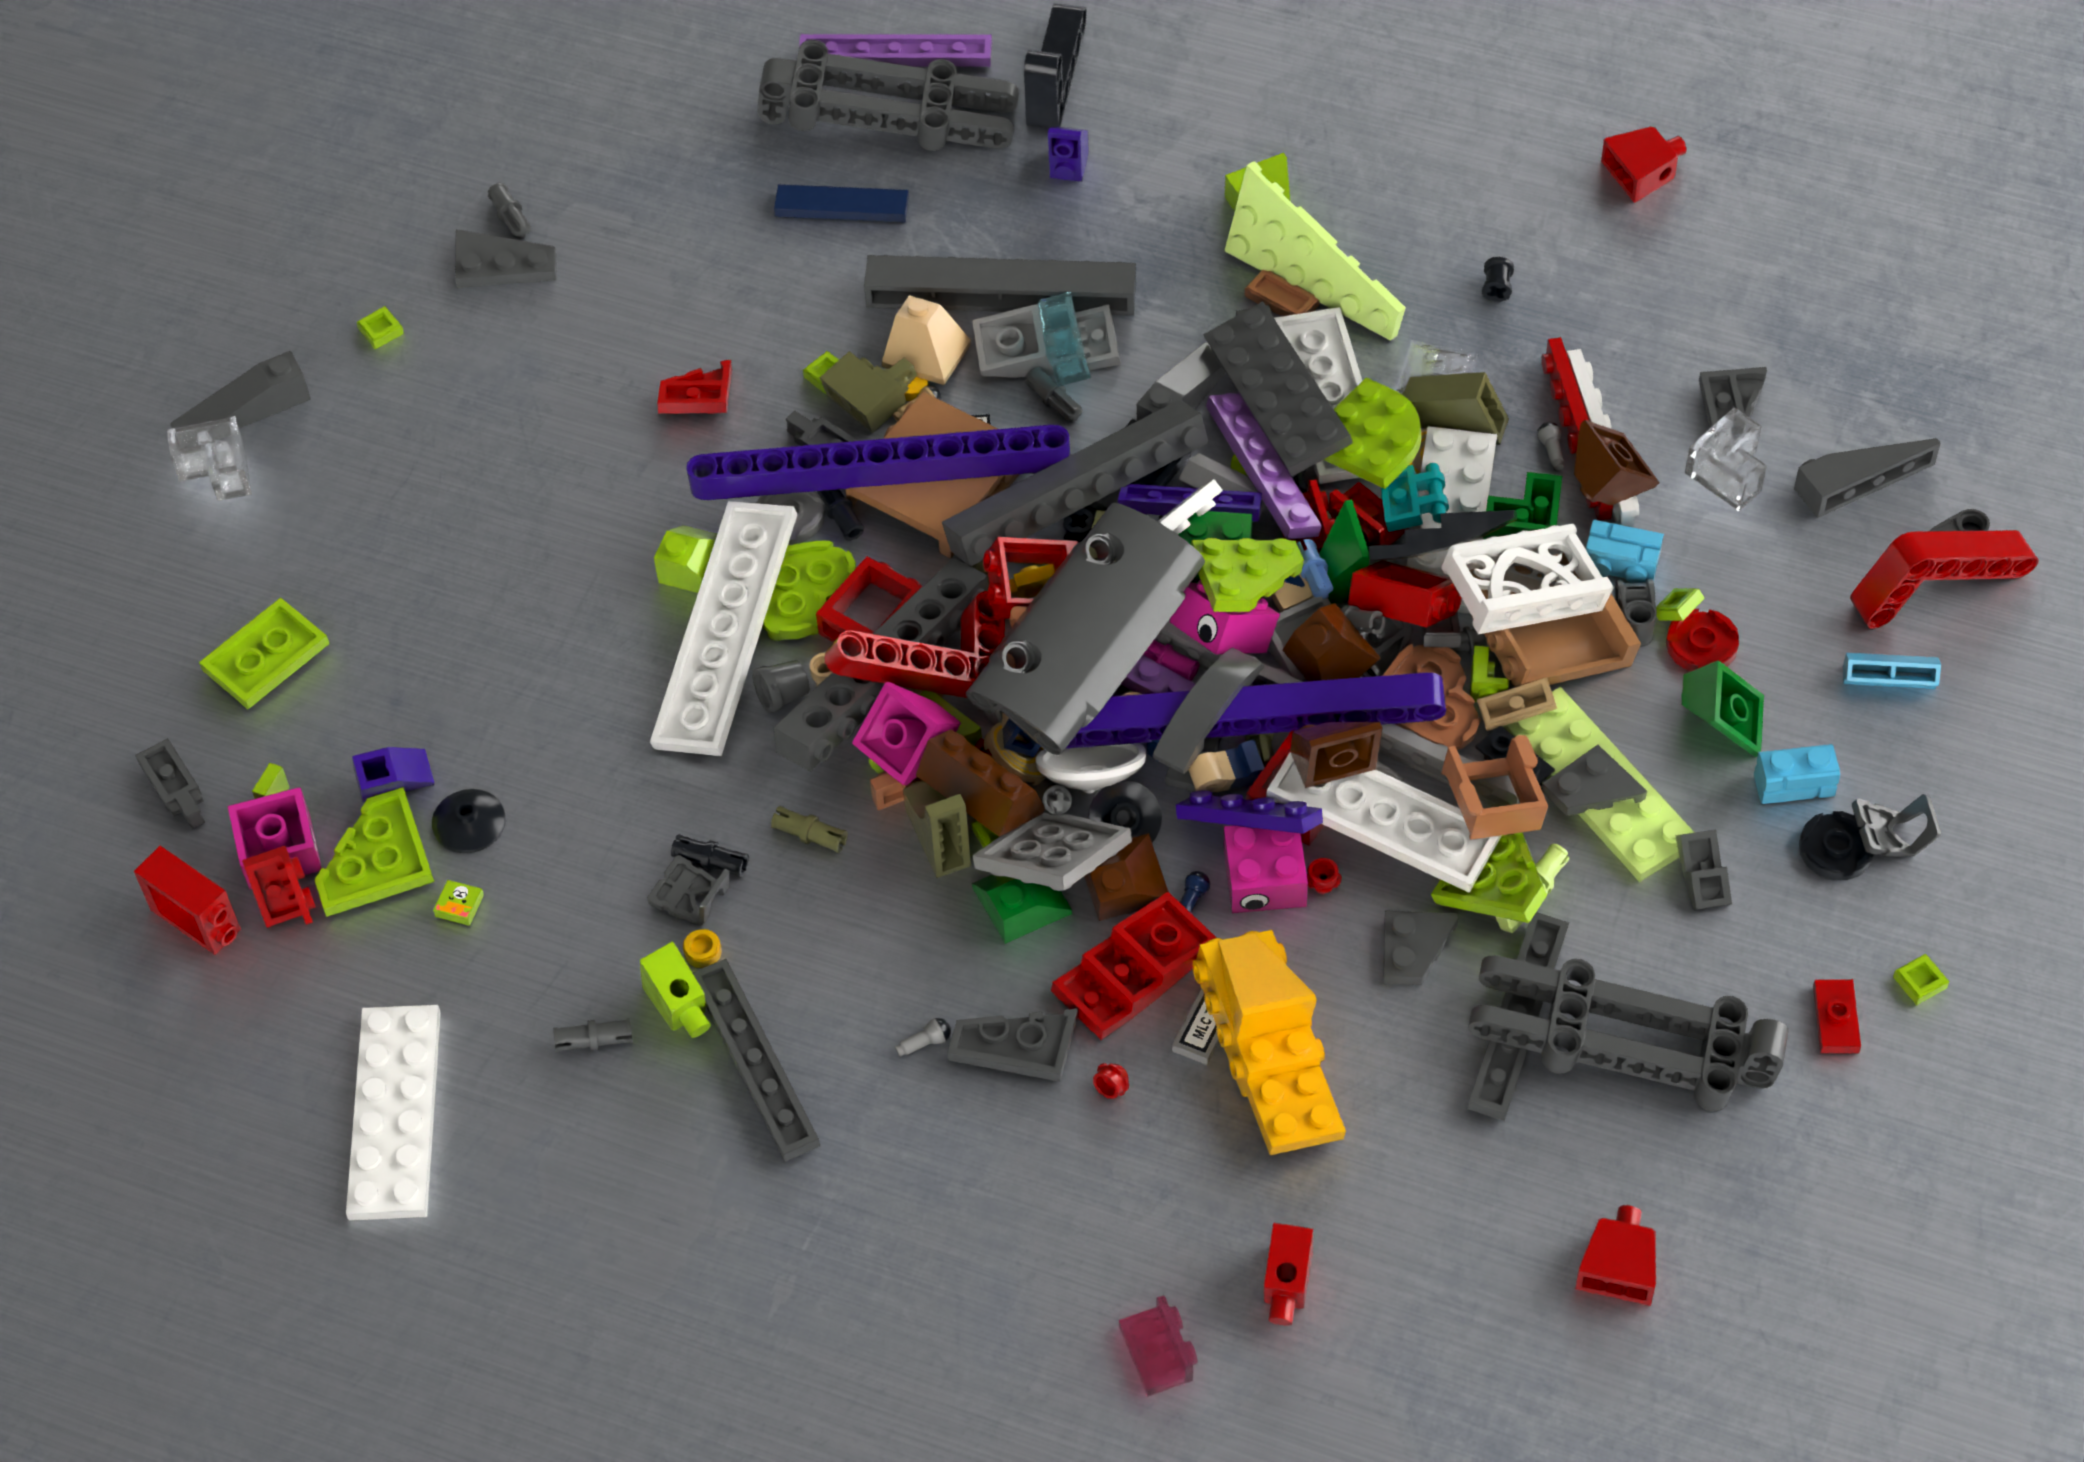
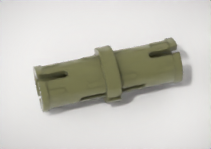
M783 806L777 807L776 812L780 813V815L773 814L771 821L773 829H779L797 836L805 844L813 842L834 850L836 853H840L843 850V847L839 845L845 846L848 837L847 830H841L820 822L819 817L812 814L804 816Z

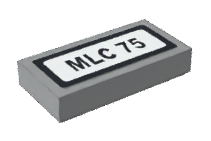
M1201 988L1172 1045V1051L1208 1065L1219 1041L1213 1015H1209L1206 1009L1205 994Z

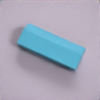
M1846 653L1843 663V684L1936 689L1940 682L1941 662L1938 657ZM1852 670L1885 671L1888 675L1852 673ZM1895 673H1922L1930 674V677L1899 676L1895 675Z

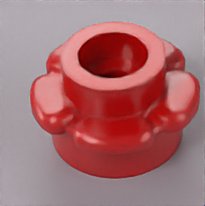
M1315 859L1307 868L1308 887L1314 888L1317 893H1330L1332 888H1337L1341 884L1342 875L1338 873V866L1331 859ZM1320 876H1326L1327 878L1322 880Z
M1102 1063L1098 1066L1097 1073L1093 1077L1096 1090L1108 1099H1115L1118 1095H1124L1130 1086L1128 1073L1119 1064Z

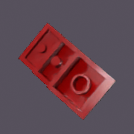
M1167 892L1113 926L1109 938L1082 954L1081 964L1052 982L1051 992L1068 1009L1078 1008V1018L1100 1040H1103L1133 1019L1193 969V961L1197 959L1200 944H1204L1217 937Z

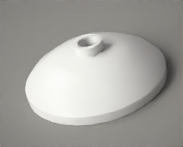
M1140 743L1065 749L1061 755L1051 754L1044 749L1036 756V768L1044 777L1062 786L1083 790L1084 793L1095 794L1102 788L1124 781L1136 773L1147 760L1146 749Z

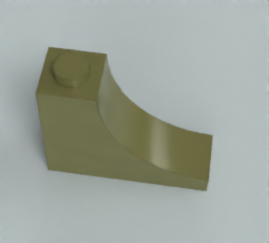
M923 780L904 788L905 810L936 878L970 867L971 858L966 805L961 794L946 798Z

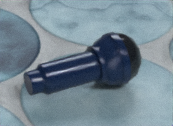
M1194 871L1185 878V893L1180 903L1190 913L1198 898H1201L1210 889V880L1205 873Z

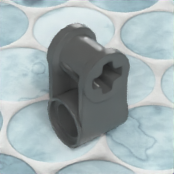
M1646 579L1645 583H1623L1622 580H1616L1615 601L1641 642L1640 647L1646 646L1653 639L1657 615L1653 579Z

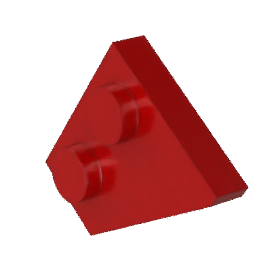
M731 360L721 361V368L703 374L702 369L699 368L689 371L682 376L661 380L657 401L658 413H727L732 376Z

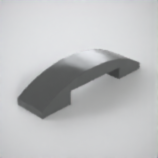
M1233 647L1220 656L1194 685L1174 714L1156 746L1153 758L1185 774L1204 749L1205 737L1244 686L1252 684L1264 668V663Z

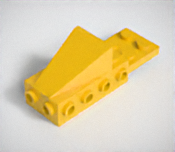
M1273 930L1262 932L1249 931L1241 936L1224 940L1221 938L1211 939L1204 944H1200L1197 959L1192 964L1195 980L1197 983H1200L1205 994L1206 1009L1209 1015H1213L1218 1041L1221 1047L1225 1049L1231 1075L1237 1081L1242 1097L1248 1096L1270 1155L1342 1140L1346 1133L1320 1066L1321 1061L1325 1059L1323 1044L1319 1038L1315 1039L1311 1029L1312 1015L1317 1001L1316 996L1286 966L1287 956L1282 943H1277Z

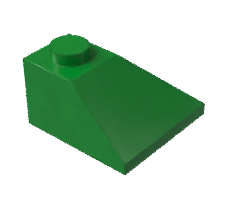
M1352 499L1345 500L1319 553L1320 557L1327 562V574L1333 585V591L1328 593V599L1331 604L1348 602L1352 573L1369 566V551Z
M1719 660L1684 674L1681 705L1749 754L1758 757V753L1761 752L1764 694Z
M992 874L972 883L974 892L1005 944L1072 914V909L1062 892L1053 890L1049 886L1024 883L1020 879L994 876Z

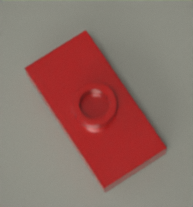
M1853 979L1814 980L1813 993L1820 1054L1860 1053L1861 1039Z

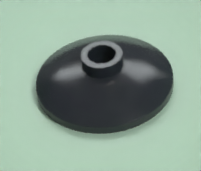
M1120 781L1114 785L1102 788L1095 795L1089 807L1088 819L1130 828L1131 838L1149 833L1153 843L1161 828L1162 812L1157 798L1147 787L1133 781ZM1121 810H1125L1129 815L1128 822L1123 825L1119 824L1116 819L1118 812Z
M465 789L447 796L440 802L433 813L432 830L437 841L448 850L458 853H473L489 847L500 837L505 827L506 815L501 802L491 793L479 789ZM466 813H471L469 816H462Z

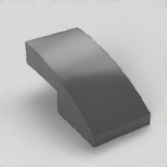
M1716 830L1676 835L1682 872L1694 910L1732 904L1727 867L1721 866Z

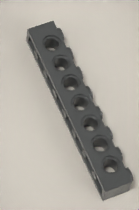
M952 558L873 634L943 647L944 643L955 632L961 630V615L964 609L980 592L988 591V575ZM832 672L774 727L776 753L811 772L820 762L826 761L832 751L844 739L852 736L856 727L865 720L884 683L840 676Z

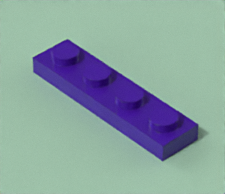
M1128 484L1120 488L1118 503L1145 515L1165 516L1198 488ZM1223 490L1213 498L1216 505L1208 510L1212 512L1252 514V521L1259 522L1262 493Z
M1201 790L1190 793L1189 798L1176 804L1177 819L1301 834L1323 823L1322 808L1308 807L1307 803L1303 801L1282 804L1275 803L1273 798L1247 800L1243 799V796L1240 794H1228L1220 797L1212 796L1211 791Z

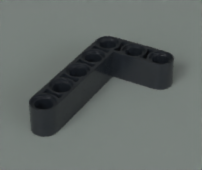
M1053 4L1042 50H1028L1026 53L1024 88L1027 126L1061 127L1085 31L1086 7Z

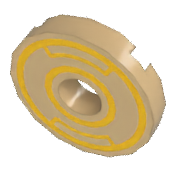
M1002 722L993 726L985 735V751L989 749L994 761L1009 772L1018 775L1023 782H1031L1032 786H1035L1046 778L1036 768V756L1044 748L1040 747L1035 757L1005 749ZM1017 734L1015 740L1027 743L1023 736Z

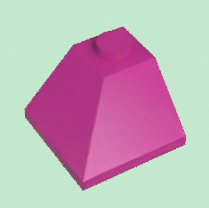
M885 682L852 744L904 786L917 777L916 772L928 740L950 729L957 732L961 722L936 702L893 683Z

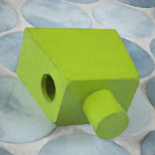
M672 941L640 959L642 988L672 1030H677L684 1026L691 1038L704 1034L711 1026L704 1015L706 1012L705 994L674 942Z

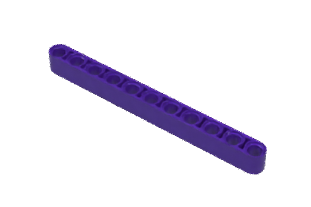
M1042 425L700 454L688 461L686 470L690 490L695 498L699 500H718L1038 473L1071 456L1069 433L1064 427L1060 425Z
M1414 673L1244 686L1205 738L1291 732L1299 730L1306 725H1320L1327 722H1380L1381 725L1433 721L1442 718L1446 714L1443 679L1436 673ZM1190 691L1113 696L1087 726L1081 727L1065 749L1152 742V740H1160L1174 714Z

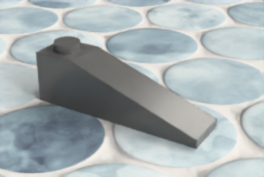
M1207 342L1203 343L1155 381L1136 404L1137 421L1179 399L1194 409L1198 407L1226 373Z
M288 351L258 363L170 424L183 451L309 401L311 398L304 375L292 352Z
M1937 438L1831 453L1816 460L1810 459L1798 468L1794 490L1815 516L1819 518L1935 465L1941 443Z

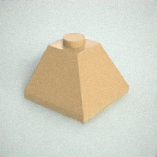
M908 296L895 316L882 359V367L890 369L901 359L905 358L914 366L917 374L916 377L945 385L970 347L971 339L940 304Z

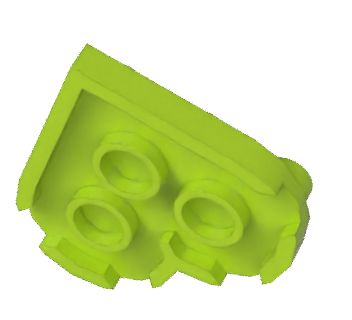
M811 541L787 546L762 626L767 631L770 639L782 641L801 639L809 635L819 634L816 612L856 569V562L849 550L845 552L842 548L833 546L832 541Z

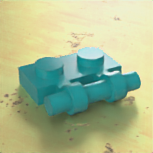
M1437 463L1428 464L1426 472L1419 474L1415 473L1413 465H1409L1386 489L1381 488L1385 523L1388 532L1423 525L1422 514L1431 513L1433 521L1441 523V513L1448 511L1449 503L1447 496L1443 494L1445 477L1440 472V467ZM1427 490L1429 492V495L1419 497V491Z

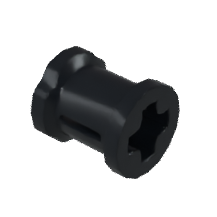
M1492 257L1484 263V273L1487 277L1482 287V295L1487 300L1503 302L1508 300L1512 293V286L1509 282L1510 277L1514 274V264L1505 257Z
M1080 509L1065 517L1063 528L1066 533L1063 539L1078 541V543L1084 540L1092 529L1094 522L1092 513L1086 509Z

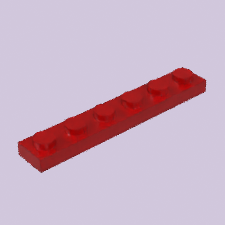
M1562 338L1548 339L1546 354L1541 356L1544 374H1549L1551 378L1550 392L1554 401L1558 400L1560 405V424L1562 427H1567L1569 432L1567 435L1569 451L1571 454H1576L1580 424L1584 420L1589 421ZM1586 498L1587 506L1594 509L1597 520L1602 521L1612 518L1613 505L1611 506L1599 501L1591 502Z

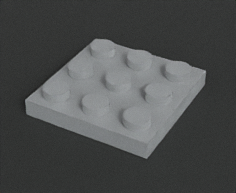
M1045 809L1042 815L1000 836L973 855L974 867L978 870L991 872L994 876L1020 879L1024 883L1049 886L1057 891L1066 890L1131 843L1130 828L1065 813L1062 815L1051 814Z

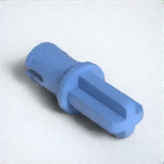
M1304 539L1307 547L1305 551L1299 541L1297 546L1304 559L1300 575L1308 582L1314 597L1326 599L1329 597L1328 593L1333 591V585L1327 574V562L1320 557L1316 543L1313 540Z

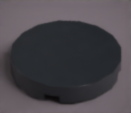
M1833 811L1832 814L1823 815L1821 813L1815 815L1805 824L1799 840L1800 856L1806 866L1817 875L1830 880H1849L1860 876L1870 867L1874 854L1865 852L1859 832L1861 827L1857 826L1854 815L1844 811Z

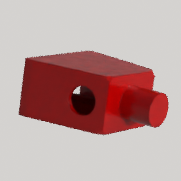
M1650 126L1605 138L1601 162L1631 200L1637 202L1674 179L1678 157L1686 154L1687 148L1681 136L1665 140L1655 127Z
M1622 1205L1618 1207L1616 1220L1600 1218L1579 1266L1576 1290L1651 1306L1656 1286V1231L1649 1227L1640 1226L1642 1212L1639 1208L1631 1205Z
M1273 1222L1264 1282V1302L1271 1304L1268 1321L1284 1326L1292 1325L1294 1309L1304 1308L1313 1255L1314 1228Z

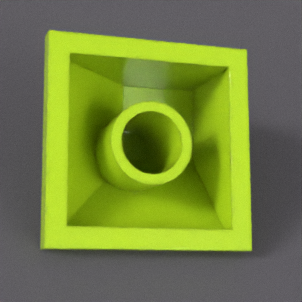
M686 525L667 530L654 556L658 583L698 593L718 533Z

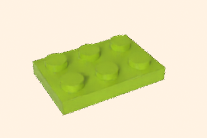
M280 597L203 658L199 664L204 673L244 707L250 709L330 643L325 633Z

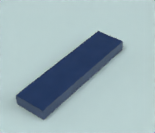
M778 184L774 213L775 217L906 222L909 190Z

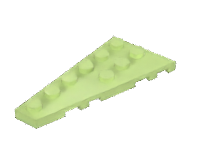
M1255 161L1249 163L1246 166L1224 251L1260 271L1273 272L1284 278L1289 284L1298 286L1313 294L1321 304L1329 308L1340 307L1342 315L1390 341L1397 337L1406 307L1377 279L1371 280L1359 269L1360 263L1352 255L1347 257L1336 246L1338 242L1301 206L1295 207L1283 195L1284 189L1276 182L1272 184L1260 173L1262 168Z

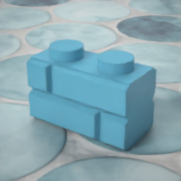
M1593 519L1586 551L1602 577L1608 575L1621 577L1630 583H1644L1646 579H1653L1654 581L1664 534Z
M1832 744L1759 752L1754 770V779L1761 804L1814 799V797H1833L1836 794L1837 784L1841 775Z

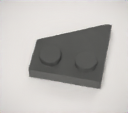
M1766 367L1700 372L1699 384L1711 435L1746 432L1766 379Z

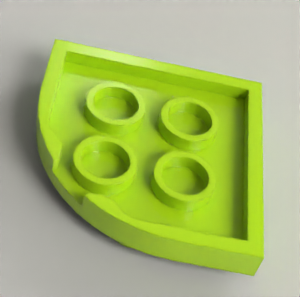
M1366 377L1334 408V411L1349 432L1353 443L1323 460L1386 489L1409 466L1419 451L1422 437L1420 419L1415 407L1401 393Z

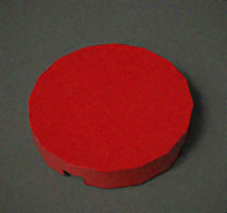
M1694 609L1684 621H1672L1670 623L1666 638L1668 654L1676 664L1687 671H1694L1717 660L1728 667L1737 655L1739 647L1738 629L1730 618L1718 611L1709 609L1708 612H1699V609Z

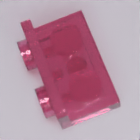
M1164 1295L1156 1298V1307L1119 1320L1120 1331L1148 1397L1193 1381V1365L1198 1364L1195 1349L1190 1340L1184 1342L1179 1331L1183 1329L1179 1311L1176 1306L1169 1307Z

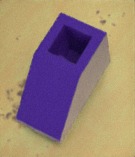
M1064 127L1049 128L1050 178L1082 182L1089 154L1088 130Z
M386 747L352 756L353 769L363 803L370 797L401 787L407 792L434 785L425 749Z

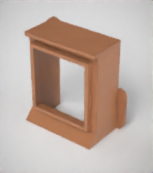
M1517 735L1515 738H1512L1506 758L1462 763L1456 746L1448 747L1441 774L1445 775L1448 779L1470 832V840L1541 830L1548 804L1532 769L1537 766L1538 759L1526 736ZM1508 775L1520 804L1483 809L1475 787L1470 781Z

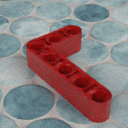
M2016 530L1907 532L1897 537L1888 546L1850 595V600L1866 625L1871 629H1876L1886 625L1896 616L1924 580L2021 578L2036 568L2039 559L2022 534Z
M983 591L962 612L961 650L847 630L842 632L825 652V664L830 671L840 676L884 684L885 682H890L901 687L967 698L966 691L989 663L991 653L1005 637V618H994L993 605L988 601V591ZM843 650L849 653L850 656L846 655Z

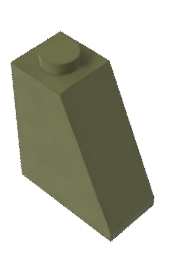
M1486 372L1409 377L1406 389L1402 395L1415 407L1420 419L1421 428L1430 426L1497 434L1496 445L1501 444L1509 418Z

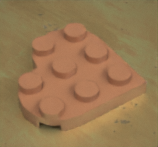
M1409 644L1398 654L1383 676L1414 673L1439 674L1443 679L1446 714L1442 718L1433 721L1398 723L1395 725L1411 730L1418 736L1435 744H1442L1447 747L1456 746L1458 751L1473 741L1480 724V718H1478V712L1473 706L1475 703L1474 699L1463 690L1467 677L1464 675V669L1460 664L1461 658L1450 647H1424V645L1413 647V644Z

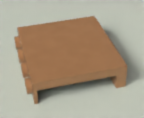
M922 392L915 402H910L907 405L900 420L887 429L884 439L994 430L998 428ZM1020 474L845 489L846 498L852 501L853 506L858 500H861L938 539L940 554L952 559L955 554L950 550L942 522L1009 488Z
M1562 553L1560 564L1568 565L1570 562L1565 554ZM1514 566L1515 570L1521 574H1531L1529 569L1524 566ZM1474 569L1469 570L1473 577H1475V578H1477V579H1480V580H1489V579H1482V578H1479L1478 576H1476V575L1473 573ZM1573 571L1574 575L1579 579L1576 572ZM1481 590L1484 597L1488 599V590ZM1610 594L1603 610L1599 612L1484 633L1489 649L1495 652L1502 665L1505 677L1511 680L1514 687L1546 677L1549 684L1552 685L1630 667L1641 645L1612 594Z

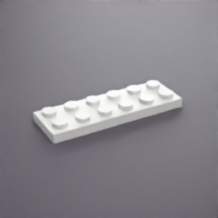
M1337 307L1274 318L1334 409L1362 382L1341 308ZM1325 460L1314 464L1319 484L1360 478Z
M1427 427L1421 473L1426 472V466L1430 463H1437L1439 465L1440 472L1445 477L1443 494L1447 496L1449 509L1446 513L1486 511L1497 434ZM1427 490L1419 491V497L1429 495ZM1431 513L1422 514L1423 525L1412 527V529L1441 528V523L1434 522ZM1483 537L1473 541L1483 540ZM1448 550L1408 558L1407 567L1449 577L1448 574H1444L1441 568ZM1462 599L1458 613L1471 614Z
M1289 753L1268 787L1266 798H1273L1276 803L1286 804L1293 801H1303L1307 803L1308 807L1322 808L1323 823L1321 824L1470 893L1502 836L1470 840V832L1460 808L1378 770L1305 788L1291 753Z
M438 1005L362 1008L346 1215L349 1221L427 1217L441 1015Z

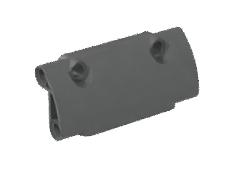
M1111 503L1088 535L1074 546L1010 631L991 653L989 663L966 691L967 698L973 705L984 712L1002 711L1046 751L1054 755H1061L1081 727L1087 726L1098 715L1181 605L1186 596L1184 593L1185 589L1205 564L1203 556L1186 540L1158 521L1122 504ZM1089 546L1097 552V561L1091 557ZM1007 653L1013 656L1015 668L1010 667L1007 663Z

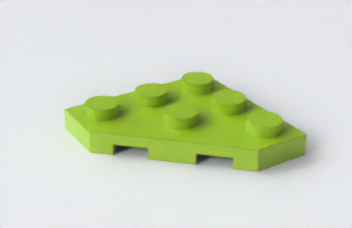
M1207 538L1205 540L1191 541V545L1199 551L1205 560V564L1198 574L1213 612H1250L1257 606V602L1261 597L1271 596L1283 587L1286 578L1289 576L1295 578L1302 572L1304 559L1296 541L1284 538L1275 540H1254L1250 538L1220 540L1217 538Z
M403 787L370 797L366 800L360 809V817L352 828L348 827L335 847V855L326 869L322 868L314 879L326 917L434 882Z
M1523 832L1501 836L1470 893L1440 879L1431 896L1435 904L1530 923L1547 897V893Z

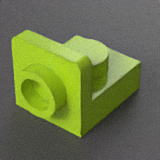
M1474 646L1470 696L1476 703H1478L1477 699L1508 690L1509 679L1494 677L1495 662L1488 661L1489 647Z

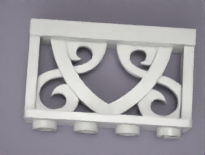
M1574 524L1554 525L1545 529L1521 531L1517 534L1500 537L1492 536L1487 539L1467 543L1459 542L1449 548L1441 568L1444 574L1449 575L1473 616L1472 625L1478 634L1603 610L1614 587L1608 577L1601 576L1576 535L1577 529ZM1562 553L1565 554L1570 562L1564 567L1559 564L1562 559ZM1513 563H1518L1546 574V576L1543 578L1538 590L1530 591L1519 583L1503 581L1506 571ZM1474 569L1473 573H1474L1476 576H1478L1479 578H1482V579H1489V580H1480V579H1477V578H1475V577L1472 576V574L1470 573L1469 570ZM1573 571L1576 572L1579 579L1572 573ZM1556 580L1557 582L1554 587H1550L1549 584ZM1481 590H1488V599L1484 597Z

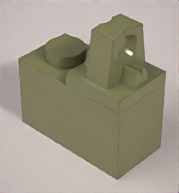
M848 351L820 377L826 395L873 434L898 408L907 402L904 394L909 389L908 385L915 379L917 374L914 366L905 358L901 359L890 369L886 368L883 370L878 365L874 367L866 358L862 357L859 359Z

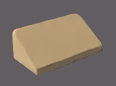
M1547 677L1477 699L1487 731L1557 709Z

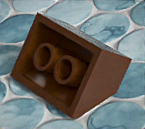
M950 729L928 740L916 776L946 798L961 794L966 805V813L999 837L1044 813V804L1033 788L1023 782L1018 775L1009 772L994 761L992 756L983 753L968 742L963 735Z

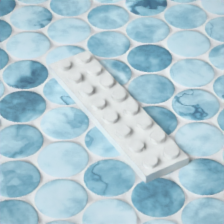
M728 501L650 739L653 749L722 756L797 518L794 506Z

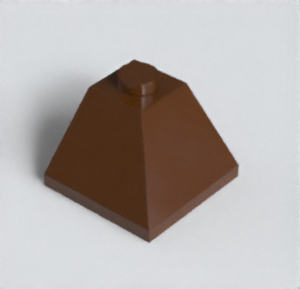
M1584 420L1580 424L1574 475L1582 485L1580 487L1582 494L1591 502L1599 501L1612 506L1653 489L1660 483L1624 433L1588 420Z
M1335 603L1321 607L1293 632L1283 648V652L1308 682L1360 678L1381 659Z
M1327 722L1320 725H1306L1299 730L1293 731L1290 753L1305 788L1376 770L1383 729L1381 723Z
M1149 833L1131 838L1132 842L1118 851L1115 856L1110 857L1096 867L1093 872L1084 876L1099 921L1138 911L1169 892Z

